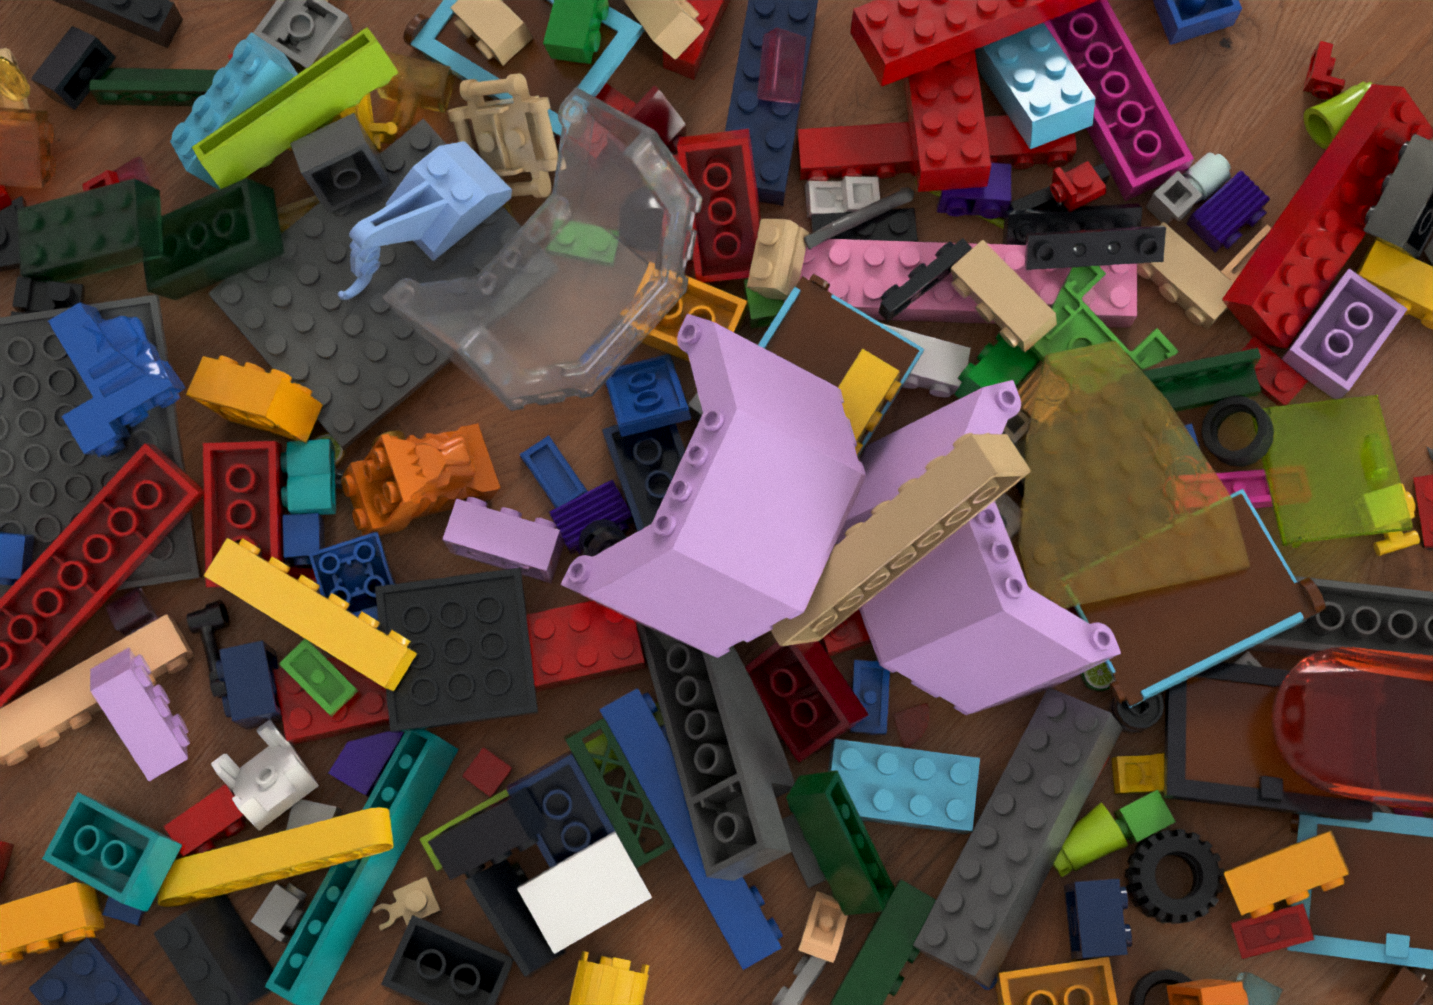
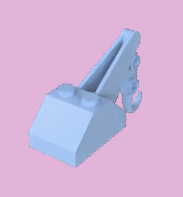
M465 141L438 146L411 168L386 202V207L359 221L350 231L349 237L353 240L350 244L352 249L350 253L351 272L357 279L347 290L338 292L339 299L348 300L353 298L370 283L373 274L381 264L378 261L381 250L380 246L413 240L434 261L509 201L512 189Z

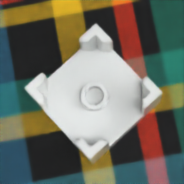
M271 719L257 729V733L269 746L239 768L227 754L221 755L211 763L217 775L233 791L235 796L232 800L237 808L259 831L319 786L293 745L286 741L285 735Z

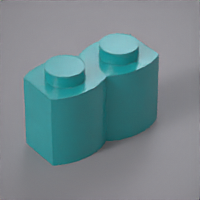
M330 439L308 440L307 443L300 441L287 442L286 452H281L282 472L288 474L287 486H282L281 489L283 507H288V511L291 514H336L335 447Z

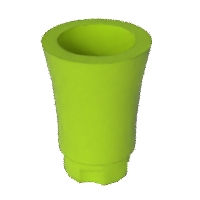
M1363 81L1357 86H1351L1339 95L1305 110L1303 119L1306 130L1318 146L1325 150L1328 148L1371 84H1373L1372 82L1366 83Z
M1101 802L1071 828L1053 863V867L1060 877H1064L1072 870L1076 872L1107 854L1128 847V843L1119 826Z

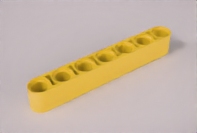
M380 807L364 809L174 860L157 893L158 905L163 907L181 906L389 851L394 847L390 811L387 808Z

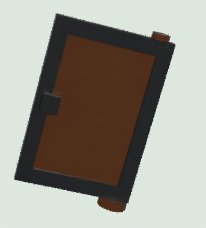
M1221 662L1166 689L1164 798L1364 823L1371 822L1373 820L1372 800L1326 790L1357 789L1371 791L1372 793L1371 719H1376L1378 703L1381 705L1385 703V693H1381L1382 684L1373 683L1368 680Z

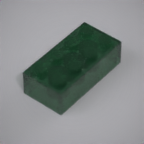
M135 178L17 209L20 274L23 277L32 278L34 281L63 282L164 257L160 190Z
M248 178L138 227L147 292L173 300L180 299L284 254L274 189Z

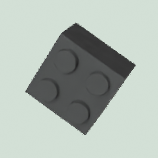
M355 113L290 143L301 174L328 214L391 184L379 152Z

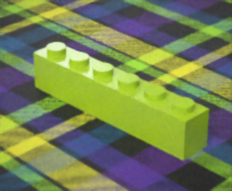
M366 27L192 146V149L200 163L224 193L228 189L242 184L246 177L257 169L270 165L276 156L288 148H292L290 143L310 134L317 128L327 126L336 115L346 108L356 106L365 95L376 88H381L388 84L392 77L399 72L378 40Z

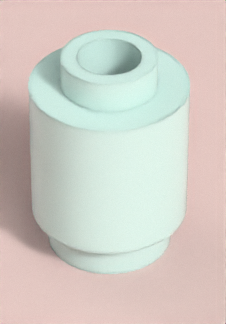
M1207 153L1183 174L1202 194V197L1196 203L1209 198L1231 178L1229 172L1231 166L1221 154Z

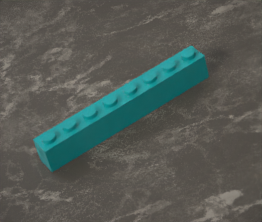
M425 729L405 731L362 809L377 807L389 809L394 843L393 849L330 867L266 983V988L296 1005H320L457 754L458 748Z

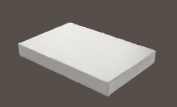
M615 831L517 887L554 954L652 898Z

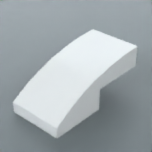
M845 176L842 181H808L805 184L807 218H811L812 214L855 212L880 200L878 177Z

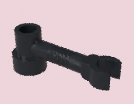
M222 600L206 604L204 609L187 613L186 619L192 634L200 632L208 661L212 694L214 697L222 698L227 696L225 682H220L217 674L216 661L221 660L215 632L229 627L230 620L225 604Z

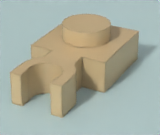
M428 877L421 878L393 891L396 899L395 903L391 905L379 904L372 908L373 913H378L385 909L390 914L388 922L379 925L380 931L392 927L397 919L401 917L404 918L408 926L412 915L425 919L442 911Z

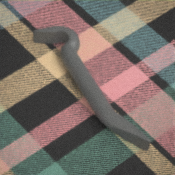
M909 187L900 188V191L871 203L805 236L804 240L808 249H812L834 236L912 201L914 190Z

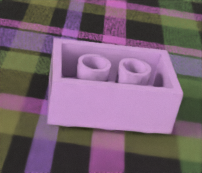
M1348 269L1284 354L1282 360L1303 378L1336 401H1339L1353 386L1407 311V308L1351 269Z
M467 497L466 501L456 499L443 536V541L450 553L502 569L521 568L522 575L552 583L564 546L561 532L559 529H555L556 524L543 518H536L535 522L522 519L520 512L510 508L502 507L500 512L487 508L488 503L473 497Z
M129 647L90 669V691L147 780L151 781L188 759L187 746L190 744V741L186 734L189 731L179 714L174 716L171 714L167 705L170 703V700L162 686L158 684L154 687L149 677L151 670L143 656L139 654L135 657Z

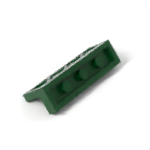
M108 68L99 80H90L89 90L99 105L193 106L196 99L201 95H205L210 88L218 70Z
M1255 348L1121 375L1114 389V394L1123 423L1213 405L1219 400L1230 396H1245L1247 398L1258 396L1261 388L1254 367L1261 359L1259 349Z
M601 718L578 732L574 730L564 736L565 741L635 867L638 868L675 847L605 719ZM600 728L608 740L604 756L588 752L582 741L584 737ZM611 747L618 760L608 757ZM592 758L602 760L600 770H598ZM607 762L623 767L625 776L621 788L606 784L604 781L603 773ZM629 780L636 792L626 789ZM610 790L620 793L617 802ZM624 794L640 798L643 807L639 820L623 815L620 808ZM646 812L649 814L653 824L644 821ZM628 822L637 824L635 835ZM642 826L657 830L664 843L644 853L638 842Z

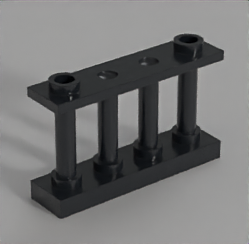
M1138 203L1081 206L1070 213L1066 207L1004 211L1003 244L1026 245V270L1164 262L1166 227H1141L1142 206Z

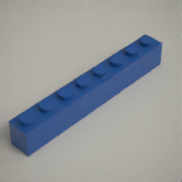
M637 688L599 709L740 967L744 970L781 949L782 947L778 940L783 937V934L773 917L766 920L760 907L765 905V902L755 885L748 888L743 877L731 881L706 876L665 724L659 727L653 713L657 712L658 709L650 694L646 692L642 695Z

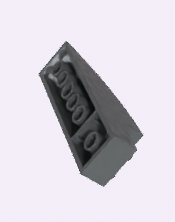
M637 623L706 876L734 881L790 853V845L776 798L789 792L795 782L772 722L734 646L729 647L730 652L716 658Z

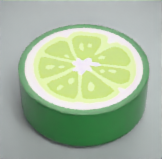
M1105 662L1081 674L1084 685L1095 692H1103L1110 689L1109 684L1115 681Z

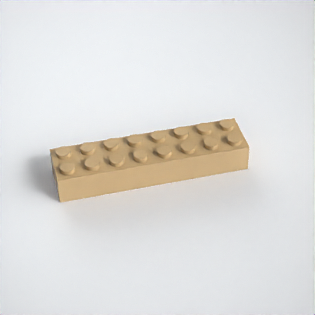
M967 433L953 443L954 449L950 453L930 461L925 466L926 472L918 479L913 478L902 484L898 488L899 494L891 501H884L874 507L871 511L873 516L867 521L850 527L844 533L846 538L839 544L834 545L804 613L791 620L785 618L772 625L773 629L771 632L780 647L821 640L1028 475L1031 470L1008 435Z

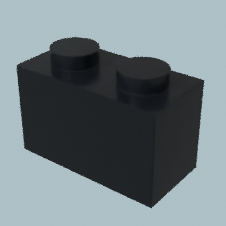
M71 26L31 77V80L51 99L76 110L90 92V80H99L116 59V56L97 37Z

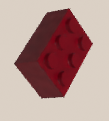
M819 641L781 647L776 642L745 666L772 724L798 762L819 753L831 744L834 739L839 738L869 715Z

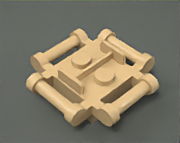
M520 73L510 74L506 79L478 82L475 79L463 80L459 89L461 97L467 101L468 106L457 107L447 111L450 122H454L458 141H465L475 151L467 120L471 119L481 158L503 181V176L531 172L532 181L506 183L512 189L511 197L533 195L535 198L548 197L551 193V182L548 172L565 167L563 157L558 156L548 109L551 108L548 97L530 96L526 79ZM509 93L513 97L484 102L483 95Z

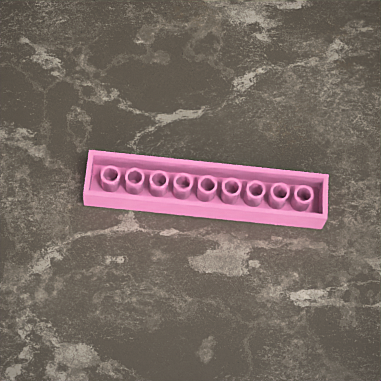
M828 239L812 249H808L806 246L800 279L803 276L809 280L812 274H815L831 285L827 290L828 292L875 320H885L879 314L883 293L895 284L899 287L910 280L908 278L910 272L921 263H925L927 266L937 258L935 256L936 252L946 243ZM968 243L972 248H974L977 245L973 243ZM988 244L1051 308L1072 267L1026 270V245ZM1137 263L1100 266L1106 275L1082 297V301L1107 327L1130 328L1137 317ZM952 272L892 319L900 321L988 323L977 312L975 307L978 304L970 296L963 298L951 284L954 281Z

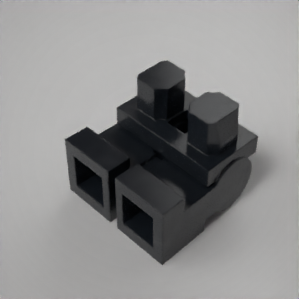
M17 276L12 305L17 312L11 311V316L73 307L79 302L83 303L85 287L83 284L54 281L40 282L33 281L32 278Z

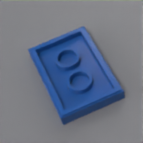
M670 354L603 371L621 437L691 420L689 408Z

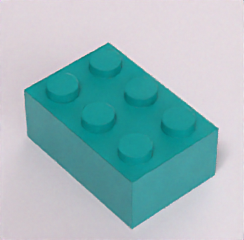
M77 792L42 859L120 903L148 912L182 844L99 800Z

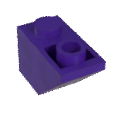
M991 163L987 187L942 190L937 204V213H947L954 217L978 215L986 219L1004 217V211H1008L1011 203V164Z
M387 731L348 741L328 774L369 798L404 732L392 733Z

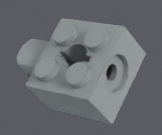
M277 0L253 33L283 52L299 74L346 42L354 30L349 16L325 0Z

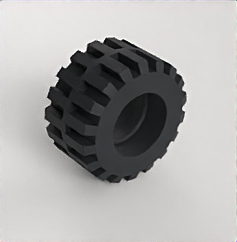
M1176 829L1159 832L1140 842L1135 847L1136 851L1130 854L1127 860L1130 863L1129 868L1125 869V878H1128L1129 885L1125 886L1127 893H1132L1134 897L1131 901L1135 907L1140 906L1143 909L1142 914L1148 918L1153 917L1157 922L1171 924L1194 921L1196 918L1203 917L1209 913L1208 909L1214 907L1219 901L1216 898L1218 893L1223 892L1224 884L1220 883V877H1224V868L1219 869L1218 861H1221L1218 853H1212L1210 848L1213 846L1208 841H1201L1199 839L1200 835L1194 832L1185 833V830ZM1168 855L1182 858L1192 871L1193 884L1191 890L1185 897L1180 899H1172L1166 896L1156 883L1155 870L1160 859Z

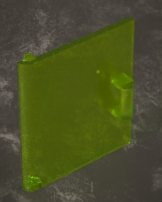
M1378 395L1262 408L1271 418L1274 428L1273 443L1267 454L1261 459L1282 546L1291 544L1293 548H1297L1303 542L1406 531L1413 528ZM1251 415L1255 434H1257L1258 425L1255 418Z

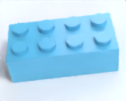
M1044 23L975 50L979 73L1030 149L1093 125L1096 98Z
M252 32L245 40H241L237 44L231 60L225 68L222 67L216 72L210 88L205 95H201L196 99L192 112L184 123L181 122L176 126L170 140L185 170L218 190H221L200 163L192 146L298 75L283 52Z
M834 739L831 743L828 771L838 770L862 821L968 834L973 831L980 758Z

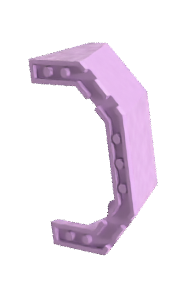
M687 314L678 332L677 343L679 348L688 354L703 414L651 525L593 557L588 555L577 557L570 564L561 585L641 625L718 658L730 652L729 647L741 641L749 642L772 630L773 624L785 618L791 620L804 613L866 478L863 463L858 460L855 446H857L850 419L844 413L842 406L844 399L841 389L715 322Z
M1011 380L983 387L867 445L859 459L863 463L866 478L835 544H839L846 538L844 533L850 527L857 523L865 522L873 516L871 511L874 507L884 501H891L899 494L898 488L902 484L913 478L918 479L926 472L925 466L930 461L950 453L954 449L953 443L967 433L1002 434L1007 420L1014 417L1021 408L1020 396L1014 381ZM995 501L859 608L880 666L892 673L899 672L911 679V684L935 698L942 697L954 704V709L965 715L1047 690L1048 687L1054 688L1121 654L1115 636L1109 627L1097 622L1089 624L1028 587Z

